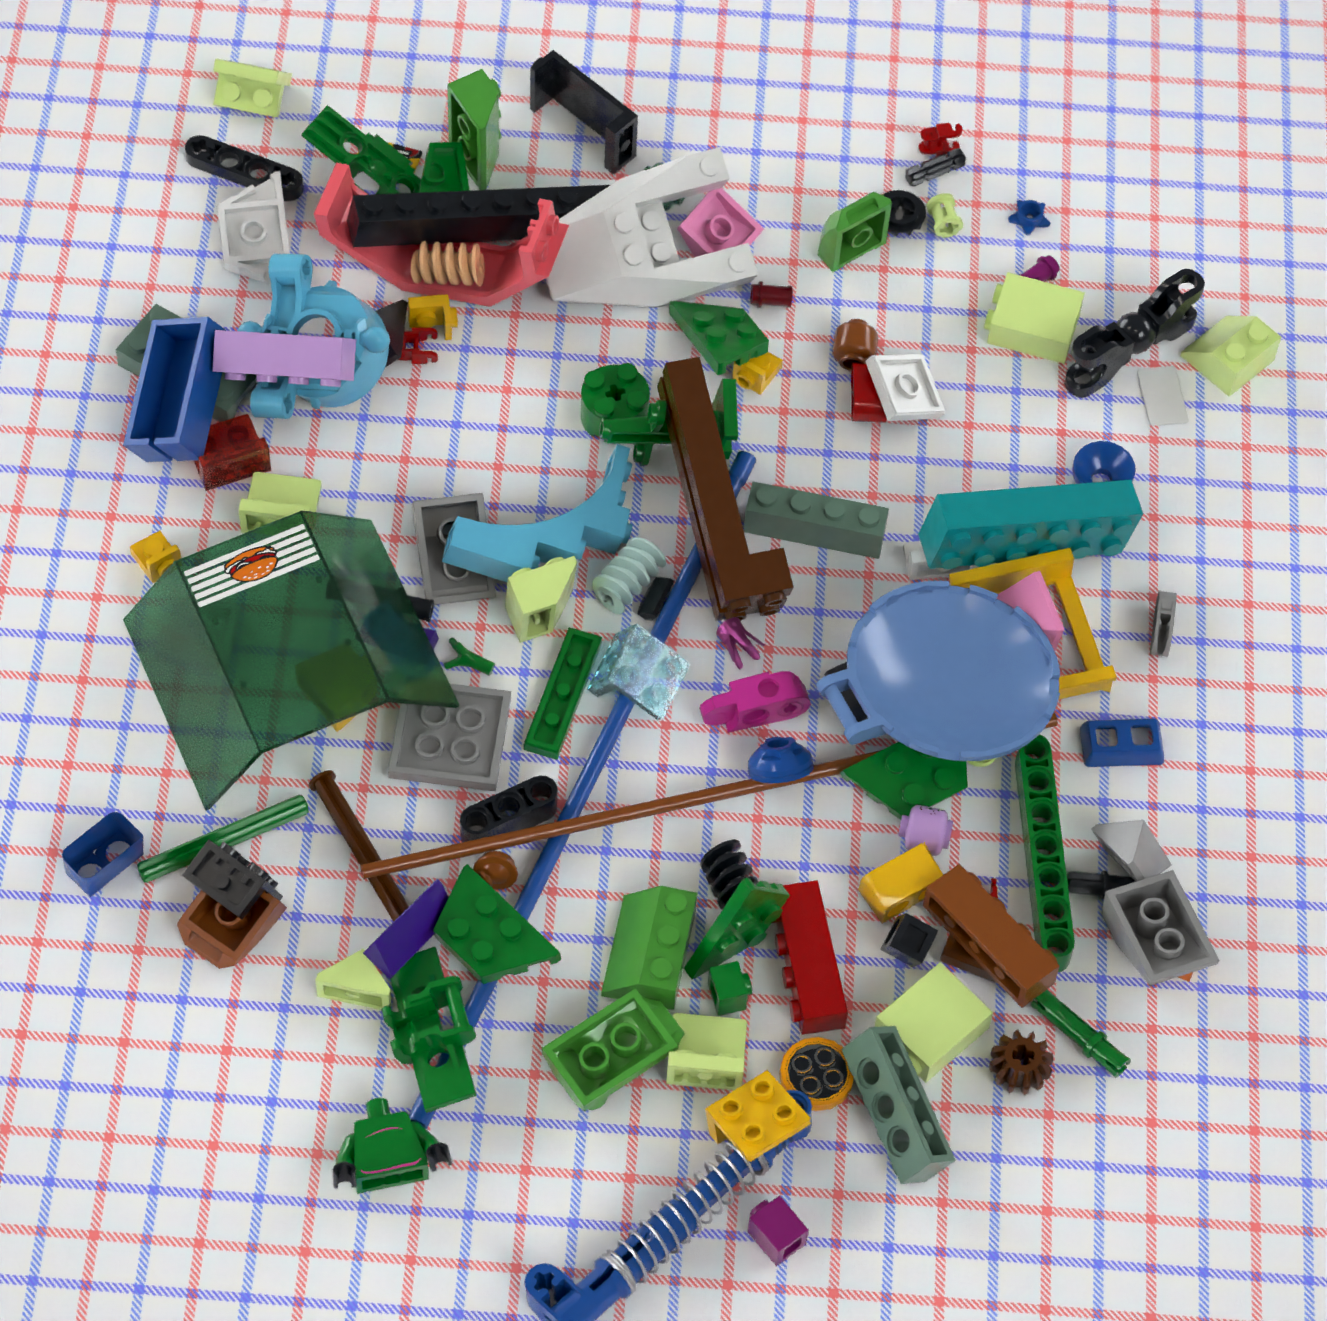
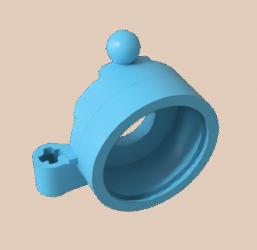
M274 253L271 256L268 268L272 287L270 314L266 315L262 327L257 322L248 321L242 323L237 331L298 335L301 327L309 320L319 317L327 318L335 329V337L356 339L354 381L341 380V387L320 386V379L309 378V385L288 384V377L277 376V383L258 382L250 398V408L254 417L289 419L294 411L296 395L311 403L314 409H320V406L330 408L351 404L362 398L375 386L387 363L390 336L378 313L352 293L338 288L335 281H328L325 286L311 288L313 267L310 256L306 254Z

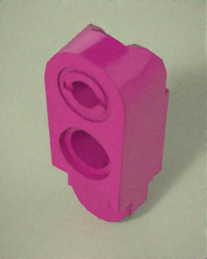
M768 671L729 682V692L711 696V698L700 705L699 709L705 724L715 726L725 724L728 733L798 717L810 708L811 702L805 685L794 673L781 671L769 674Z

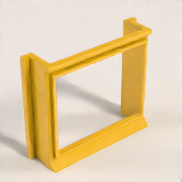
M1070 548L949 574L951 586L969 588L971 584L1000 594L1033 572L1041 571L1046 586L1055 584L1085 668L1084 672L1059 677V699L1099 690L1111 692L1112 682L1116 681L1117 676L1113 665L1104 667L1071 576L1074 557Z

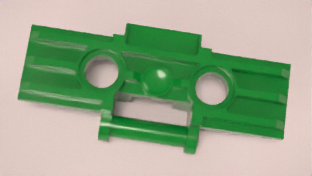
M328 105L301 134L303 138L334 163L349 165L353 178L360 172H364L380 186L376 194H398L397 184L406 185L411 193H418L421 179L413 173L415 171L412 167L413 162L379 135L373 136L369 132L367 135L362 133ZM349 142L354 144L358 148L359 154L347 152L343 143Z
M434 946L415 953L390 979L399 1011H392L390 1006L382 1008L384 1021L392 1028L395 1040L390 1042L393 1055L401 1064H413L426 1113L477 1096L464 1047L465 1044L472 1042L476 1038V1032L474 1027L469 1025L460 993L463 988L462 982L457 976L444 977L438 952ZM449 1006L454 1028L443 1031L438 1010ZM447 1053L449 1055L448 1061L443 1066L433 1067L430 1065L432 1057L436 1054Z

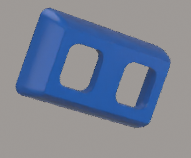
M1155 718L1089 720L1080 727L1083 760L1087 767L1161 765L1164 763L1160 723ZM1150 728L1153 743L1151 745H1135L1132 741L1131 729ZM1114 729L1117 736V745H1098L1095 730Z

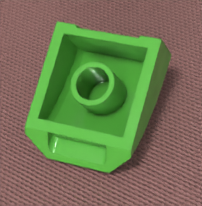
M872 192L829 216L822 229L817 255L832 272L844 267L847 263L869 251L886 244L892 205L890 198Z

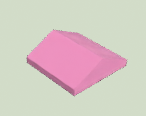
M722 188L709 191L677 228L694 257L746 243L751 245L764 230Z

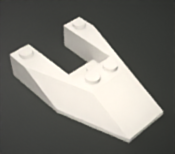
M718 147L691 154L621 178L560 218L559 223L568 224L569 227L550 275L546 278L552 301L657 308L670 304V301H683L747 284L758 276V271L749 243L680 261L663 203L719 189L727 183L730 178L721 148Z

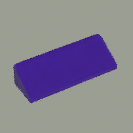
M437 878L364 951L363 954L389 979L434 935L433 929L449 898L440 880Z

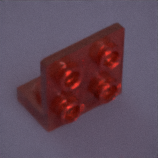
M248 414L210 425L204 456L198 457V460H193L205 491L252 477L254 472L265 473L271 471L270 453L265 437H258Z

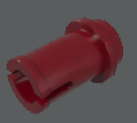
M762 281L751 285L750 304H756L757 308H761L762 305L787 306L791 308L792 286L763 285Z

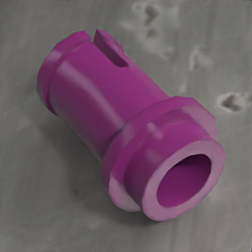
M1041 256L1037 259V263L1020 275L1045 282L1048 279L1054 280L1060 271V267L1052 256Z

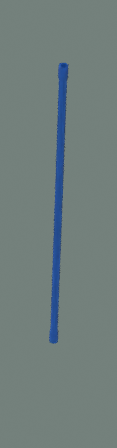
M739 451L729 470L735 499L741 488L746 484L756 463V458L746 451ZM696 542L557 821L579 817L702 569ZM570 834L548 838L514 906V909L527 921ZM477 980L467 1000L465 1011L469 1025L473 1026L474 1029L498 980L485 984ZM441 1053L435 1067L443 1066L448 1061L449 1055ZM419 1093L409 1113L411 1121L420 1122L427 1129L436 1110L426 1113L421 1094Z

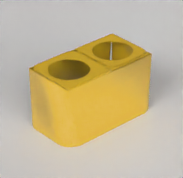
M924 842V844L917 845L867 873L861 879L858 891L880 922L884 923L923 901L926 887L943 876V873Z

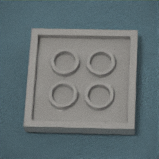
M405 678L389 763L388 778L496 791L510 710L511 691Z

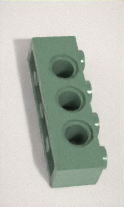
M896 1026L870 1027L841 1049L848 1063V1069L855 1079L862 1095L863 1103L870 1113L877 1129L878 1137L885 1147L892 1163L893 1171L897 1175L900 1184L926 1182L956 1161Z

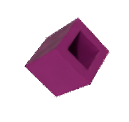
M779 1195L771 1202L764 1200L752 1209L747 1232L771 1261L778 1266L806 1245L809 1229Z

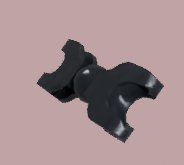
M1192 269L1180 270L1164 280L1153 294L1139 305L1138 312L1122 315L1117 323L1112 322L1104 327L1101 325L1093 326L1078 336L1072 345L1071 356L1076 362L1067 370L1064 381L1066 389L1076 397L1084 398L1090 396L1104 387L1122 366L1130 362L1132 354L1143 353L1152 344L1156 345L1162 340H1175L1194 326L1197 311L1192 305L1203 294L1205 286L1203 277ZM1182 283H1191L1195 287L1183 294L1178 289ZM1084 373H1088L1091 377V380L1086 384H1079L1074 380Z

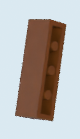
M958 864L926 887L922 906L1021 1008L1055 984L1059 970L1055 956L1048 949H1043L1032 938L1029 929L1024 924L1017 923L1007 913L1005 905L998 898H993L982 887L981 881L974 873L967 872Z

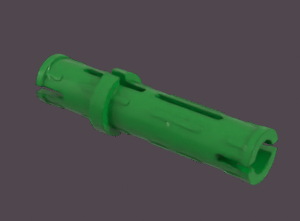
M1048 989L1032 1001L1031 1007L1036 1009L1083 1049L1082 1054L1087 1058H1094L1115 1078L1126 1070V1065L1130 1064L1131 1059L1114 1047L1107 1040L1108 1036L1104 1032H1097Z

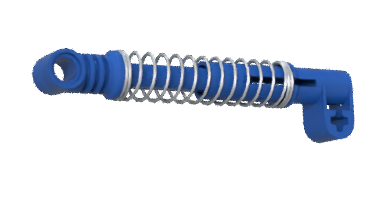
M797 1090L787 1091L810 1117L811 1123L809 1126L751 1162L747 1161L732 1143L726 1142V1149L730 1154L728 1157L721 1152H715V1158L719 1163L717 1167L711 1162H704V1167L708 1173L706 1177L702 1173L694 1171L693 1176L698 1183L696 1186L689 1181H683V1187L687 1192L685 1196L678 1191L672 1190L673 1199L669 1202L661 1200L662 1208L658 1212L651 1210V1218L647 1222L640 1220V1228L637 1231L629 1230L630 1237L627 1240L618 1239L619 1247L614 1251L607 1249V1254L599 1256L594 1263V1269L577 1285L551 1264L543 1263L532 1267L526 1274L524 1281L527 1301L531 1310L542 1321H596L620 1298H628L630 1295H633V1292H636V1283H646L647 1273H657L658 1263H668L669 1253H679L680 1243L688 1244L691 1241V1233H701V1223L711 1224L713 1220L712 1214H722L723 1204H733L734 1195H743L745 1191L744 1185H754L755 1175H765L772 1167L773 1159L782 1152L783 1148H786L790 1142L801 1140L809 1134L812 1126V1105L808 1096ZM748 1173H751L752 1181L749 1183L743 1181V1178ZM738 1182L741 1183L742 1189L740 1192L732 1190ZM727 1192L731 1195L729 1202L721 1199ZM716 1202H719V1211L716 1212L710 1209ZM707 1211L710 1217L709 1220H701L700 1217ZM550 1289H552L553 1298L557 1302L552 1307L549 1293Z

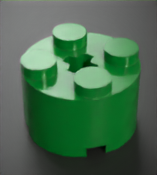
M629 363L606 365L585 375L581 389V422L584 429L591 436L594 437L596 435L600 437L599 431L602 418L614 419L647 416L650 398L649 386L645 378L637 372V368Z

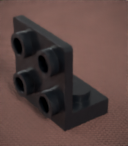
M208 840L182 874L185 879L242 920L263 892L271 894L279 901L283 897L275 889L279 884L259 866L247 861L238 851L224 841L220 846H217Z

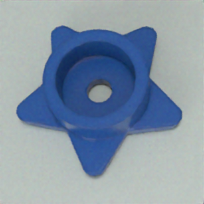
M1018 200L1017 212L1008 217L1009 223L1020 225L1026 235H1030L1035 228H1047L1051 224L1044 216L1045 203H1039L1034 200Z

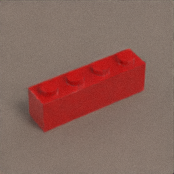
M818 880L783 885L790 896L781 908L783 910L782 914L772 923L777 922L779 934H775L778 956L784 955L786 967H782L785 989L792 990L794 999L789 1001L792 1022H799L801 1035L845 1029L848 1010Z

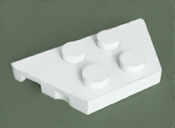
M280 171L270 174V179L256 187L252 184L243 189L239 195L229 197L217 204L224 269L271 284L268 272L271 256L274 253L290 254Z

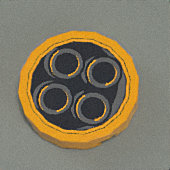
M821 1037L805 1038L793 1044L783 1056L779 1073L783 1088L786 1091L797 1090L806 1094L811 1101L812 1111L830 1110L843 1103L852 1090L854 1077L848 1069V1063L841 1050L843 1047L833 1040Z

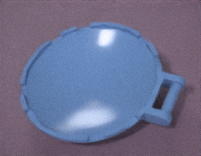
M949 581L917 582L894 589L870 605L869 610L857 621L852 631L847 650V669L822 677L816 683V687L821 696L827 697L844 726V735L851 745L888 734L907 747L933 757L955 761L989 760L1005 756L1024 747L1035 739L1050 721L1060 695V668L1055 651L1040 626L1020 607L1017 606L1013 609L1008 604L998 600V594L971 584L969 588L951 586ZM852 690L868 719L860 722L856 720L841 694L842 691Z

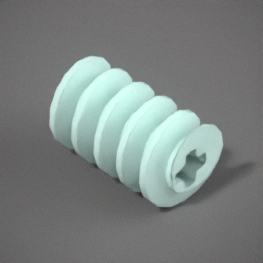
M631 538L627 542L626 547H623L618 552V556H615L609 565L602 569L601 575H597L593 579L592 588L596 597L608 610L621 615L625 611L624 605H630L634 601L632 595L638 596L642 592L641 586L649 585L651 582L650 577L658 575V566L662 568L666 566L664 554L655 544L644 538Z

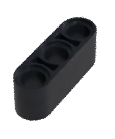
M535 776L467 807L460 816L461 842L530 828L549 820L557 812L558 788L555 781L547 776ZM537 796H545L548 799L544 801H538L534 798ZM504 811L516 812V814L511 816H506L502 813ZM475 825L484 827L479 831L469 829Z

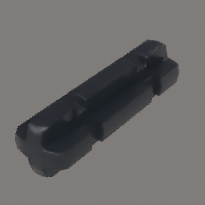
M956 148L947 152V156L946 154H941L920 163L921 167L915 165L905 170L906 181H908L910 186L914 187L924 183L923 179L929 181L951 172L950 168L952 170L961 168L965 165V154H963L960 148Z

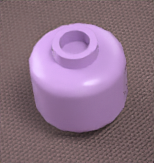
M915 805L911 809L909 816L902 815L898 836L905 837V847L907 850L925 842L932 856H937L941 853L942 848L948 849L953 821L948 820L947 812L943 809Z

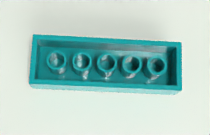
M1132 480L937 494L918 535L929 569L943 568L949 570L958 566L970 565L983 567L1065 548L1071 549L1074 559H1081L1092 555L1114 556L1123 552L1143 516V511Z

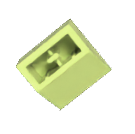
M575 556L566 559L557 557L549 560L544 566L532 570L531 568H523L508 577L505 608L520 643L553 632L573 592L577 566Z

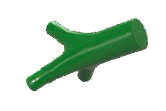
M455 638L449 639V643L458 654V657L444 663L445 669L455 666H467L488 676L491 675L495 667L494 662L466 649Z

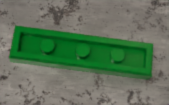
M568 628L524 741L525 751L558 760L602 645L601 636Z

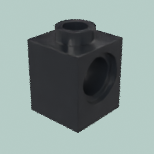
M905 913L896 917L880 950L911 967L923 963L938 930Z

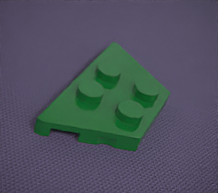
M670 301L669 314L717 375L726 373L727 365L734 361L735 364L741 366L749 362V359L759 357L768 352V338L743 308Z
M900 742L844 769L840 773L843 779L847 782L850 780L867 792L866 795L876 803L885 805L889 812L900 820L902 815L909 816L911 809L915 805L932 807L968 787L966 761L933 757L909 748Z
M468 864L462 868L433 932L435 938L482 984L499 980L505 975H517L528 972V966L550 961L552 965L562 960L560 952Z
M750 878L743 879L685 965L684 970L689 977L695 979L709 971V967L718 966L748 947L756 946L762 942L767 936L766 930L782 914L783 910L781 908L790 896L784 886L778 883L769 884L767 881L761 880L755 886Z

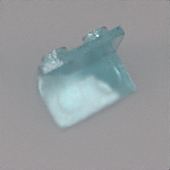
M636 623L614 635L587 690L596 697H600L610 691H619L656 720H660L665 717L690 664Z

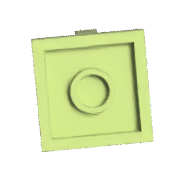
M215 59L213 72H217L219 75L213 105L279 118L284 86H290L292 73L229 60Z

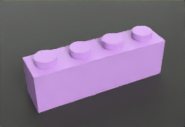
M215 330L212 371L224 372L226 380L245 381L246 374L257 375V382L277 383V376L288 377V384L309 385V378L320 379V386L341 387V380L354 381L356 339Z

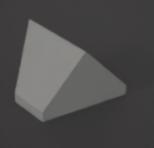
M1144 820L1097 824L1092 828L1093 833L1104 850L1135 881L1158 875L1172 865Z

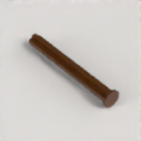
M323 771L313 777L309 782V788L312 791H317L358 863L362 865L380 861V856L334 781L336 778L334 771ZM390 874L368 878L394 922L409 907L408 903Z

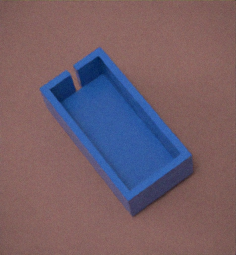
M208 316L152 320L123 443L124 447L145 462L172 461V458L176 461L203 460L222 372L212 371L215 330H225Z

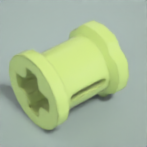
M938 194L926 203L927 211L933 216L935 221V234L943 238L956 235L963 228L962 219L955 212L956 202L951 194Z

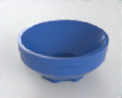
M1108 441L1091 442L1083 446L1075 455L1073 462V477L1076 484L1092 483L1091 477L1095 474H1105L1111 481L1132 480L1133 482L1136 472L1135 463L1130 453L1118 444Z
M772 737L766 739L748 760L750 778L762 783L795 781L807 776L814 769L811 753L792 737Z

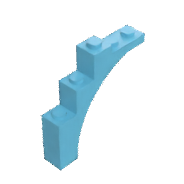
M617 444L607 461L602 486L581 505L555 518L532 524L497 525L457 516L448 534L442 562L508 582V577L512 576L514 572L523 568H531V570L538 568L539 562L546 564L549 560L557 557L566 559L575 556L577 560H581L586 546L615 554L621 543L627 544L633 527L632 524L628 523L631 509L622 507L626 491L621 490L622 483L627 482L632 469V463L627 462L630 448Z

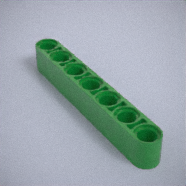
M1039 734L1030 743L1017 751L1015 772L1035 941L1043 949L1057 947L1063 951L1060 954L1051 952L1059 965V973L1064 971L1070 963L1075 940L1052 750L1049 741ZM1027 754H1034L1039 758H1030L1027 756ZM1030 786H1039L1043 790H1034ZM1041 817L1047 822H1038L1034 818ZM1045 849L1049 851L1051 854H1041L1040 852H1038V850ZM1041 882H1050L1055 887H1046ZM1053 914L1059 920H1050L1045 915Z

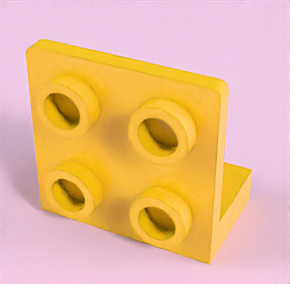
M768 1070L705 1108L709 1135L713 1140L720 1144L729 1139L749 1162L787 1140L811 1123L808 1114Z

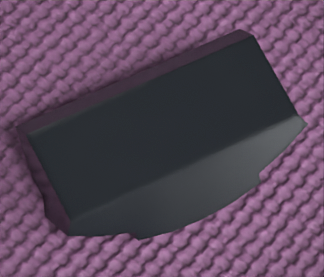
M655 577L640 603L637 615L645 620L656 618L674 580L671 578Z

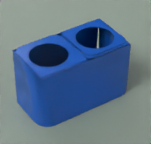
M109 813L63 850L62 858L65 872L91 897L144 854V835L121 813ZM122 841L130 846L111 862L107 859L106 850L110 844ZM87 864H96L102 868L89 878L81 877L78 874L79 870Z

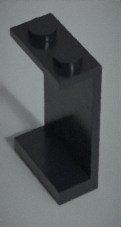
M554 50L546 56L538 58L530 67V110L535 113L550 100L554 99L605 139L604 168L613 175L636 157L638 115Z

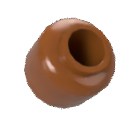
M851 319L849 322L841 324L835 331L832 350L834 359L842 368L849 371L852 369V363L866 364L865 361L869 357L876 355L878 345L877 331L862 319Z

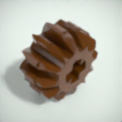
M1017 1029L1013 1033L1012 1039L1003 1034L999 1039V1045H995L991 1049L990 1056L993 1060L990 1061L989 1070L990 1072L997 1073L995 1077L996 1085L1008 1083L1007 1091L1009 1094L1015 1090V1087L1020 1088L1024 1096L1029 1093L1030 1086L1039 1091L1043 1087L1044 1080H1048L1051 1077L1052 1069L1050 1065H1052L1054 1059L1053 1053L1045 1052L1048 1046L1046 1040L1034 1042V1032L1029 1033L1027 1038H1023Z

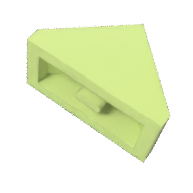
M364 949L317 974L315 980L317 997L382 1010L384 1006L391 1007V990L375 965L363 954Z

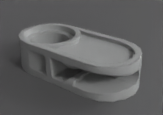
M1158 592L1150 654L1165 657L1169 655L1174 626L1176 593Z

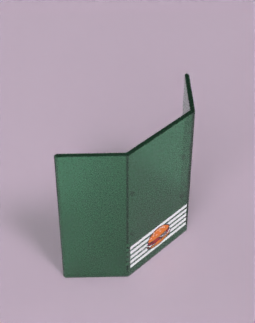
M302 510L176 560L123 619L205 811L210 809L262 753L387 702L449 708L460 706L372 520Z

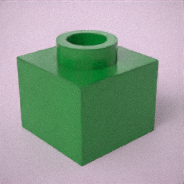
M735 961L709 967L708 987L717 1016L746 1010L748 995H752V985L748 973L742 974L739 962Z

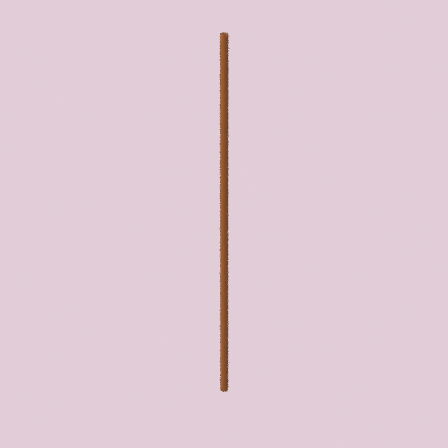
M1053 713L1044 729L1057 726L1058 722L1055 713ZM879 751L816 764L810 774L795 781L762 783L753 779L743 780L360 865L363 879L838 775L844 769Z

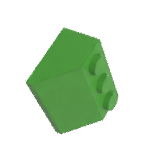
M480 69L447 84L449 142H462L467 173L479 190H486L499 155V139H501L499 119L501 118L499 98L501 97V91L497 82L494 79L490 80L484 70Z
M658 886L624 895L601 996L619 999L636 988L640 995L653 1000H661L667 1009L674 1010L696 913V892Z

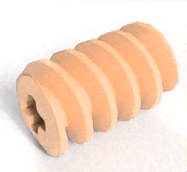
M422 241L419 250L413 253L411 276L414 283H419L423 279L425 283L432 284L436 279L440 285L446 284L448 280L452 285L460 284L461 280L466 286H471L474 281L480 287L483 285L485 263L478 243H474L471 253H468L465 243H461L458 252H455L453 243L448 242L444 252L441 250L439 242L435 241L432 251H429L427 242Z

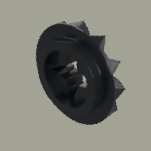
M894 190L883 194V196L890 198L892 202L888 230L893 231L895 236L899 233H906L910 236L913 230L921 229L926 219V207L918 196L904 190ZM899 206L902 207L903 217L900 220L896 218Z

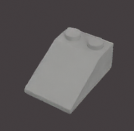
M483 493L413 501L411 505L425 599L434 600V605L495 598L494 578L442 562L448 534L457 516L487 523Z
M1173 870L1105 891L1101 915L1116 945L1150 986L1219 964V958Z

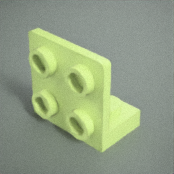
M254 472L248 499L241 498L239 505L241 533L274 536L304 524L306 529L283 538L289 539L308 532L309 537L301 540L307 541L311 539L322 487L321 481L310 478Z
M674 1013L673 1018L685 1032V1035L679 1043L678 1050L675 1052L669 1051L666 1084L735 1090L742 1086L747 1021L737 1018Z

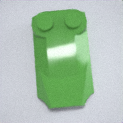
M635 988L542 1047V1054L554 1076L570 1098L585 1112L586 1110H595L602 1107L609 1095L669 1056V1051L675 1052L678 1050L679 1043L685 1032L661 1000L646 998L640 995Z

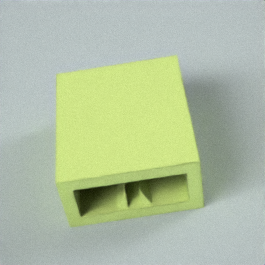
M1007 272L1003 285L997 283L992 303L997 304L995 310L989 309L986 316L984 329L989 330L987 343L1065 364L1080 316L1085 292Z
M940 962L877 1015L874 1027L896 1026L917 1075L927 1083L989 1029L993 1012Z

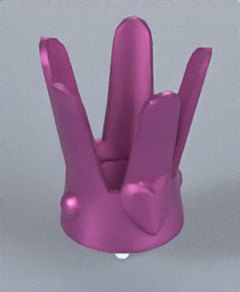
M738 617L728 620L722 619L723 623L718 627L716 635L726 645L731 659L735 662L737 668L741 669L743 664L737 651L736 643L754 660H759L760 654L747 636L761 646H765V644L745 630Z

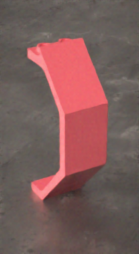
M336 163L314 212L321 237L402 291L429 296L448 294L451 300L489 307L549 277L569 227L568 224L559 223V217L555 215L553 201L539 199L538 209L540 216L538 220L531 219L530 226L527 228L528 236L507 246L484 242L453 243L455 252H458L461 243H465L468 253H471L474 243L479 244L485 263L484 281L481 287L475 281L471 286H466L462 280L458 285H452L449 280L446 284L440 285L436 279L432 284L425 283L423 279L419 283H414L412 280V256L416 250H419L420 244L353 247L347 224L353 195L369 194L355 185L349 165ZM440 243L441 250L445 252L447 243ZM427 244L428 250L432 251L434 244Z

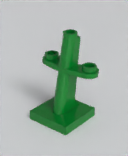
M722 378L713 400L712 408L725 459L729 460L732 453L731 440L737 441L736 379ZM657 400L656 403H650L647 416L614 419L602 418L599 431L600 439H606V444H634L633 461L639 462L640 466L648 465L654 444H671L665 421L666 401Z

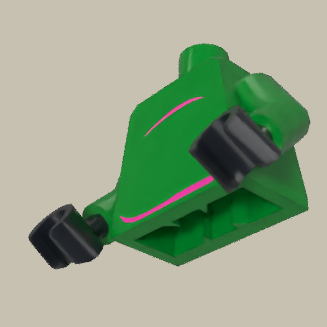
M372 1099L365 1105L368 1118L354 1122V1133L346 1136L336 1158V1165L332 1169L333 1187L338 1188V1184L341 1182H350L352 1188L356 1187L357 1194L429 1180L428 1163L432 1172L437 1171L436 1164L439 1162H447L449 1166L452 1165L449 1148L446 1144L439 1143L420 1122L411 1121L407 1112L402 1111L391 1114L387 1099Z

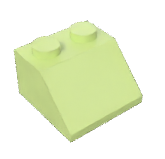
M1225 316L1185 348L1180 356L1230 397L1275 360L1281 336L1257 316Z

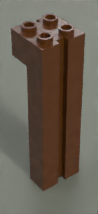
M700 357L667 362L657 389L660 400L666 401L665 421L715 621L728 620L733 617H738L741 621L747 617L746 615L758 612L760 616L776 614L780 612V608H783L787 601L786 596H789L794 588L784 548L749 554Z

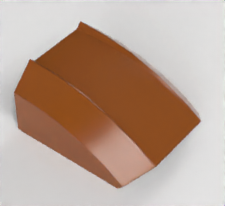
M201 890L179 919L177 926L186 946L221 969L235 966L268 933L287 907L271 894L263 892L242 920Z

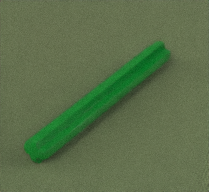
M302 795L291 797L141 861L137 864L138 873L143 882L148 883L190 865L208 840L217 846H220L224 841L232 847L307 815L309 812L308 804Z

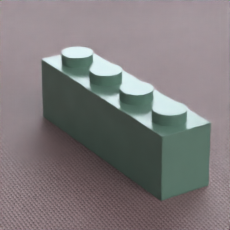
M752 481L745 511L744 532L879 559L889 508Z

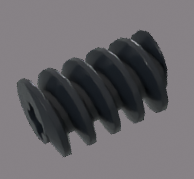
M735 839L722 842L713 847L703 856L700 862L702 871L706 873L708 884L712 886L711 890L714 896L718 898L717 903L722 910L743 879L750 878L755 886L758 883L756 877L749 876L753 871L750 864H743L747 857L745 852H737L741 848L739 840Z

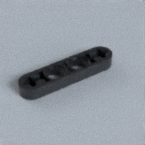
M197 135L186 141V161L196 169L245 187H249L252 184L256 187L269 180L270 174L280 171L283 200L294 201L303 194V177L294 168L207 136ZM227 158H233L238 161L233 167L221 165V162ZM256 169H263L268 173L263 178H254L250 175Z

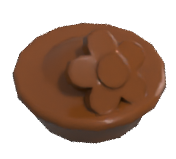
M489 851L484 853L474 863L473 870L494 890L506 889L517 881L518 871L514 860L504 852Z

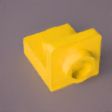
M448 294L409 297V328L443 325L445 340H452V328L458 327L456 307H450Z
M767 352L759 357L749 359V362L741 366L735 364L734 361L732 379H736V382L742 388L751 389L761 395L781 370L783 360Z
M160 530L130 546L131 555L152 584L162 578L171 577L178 569L183 567L180 549L177 545L171 546Z

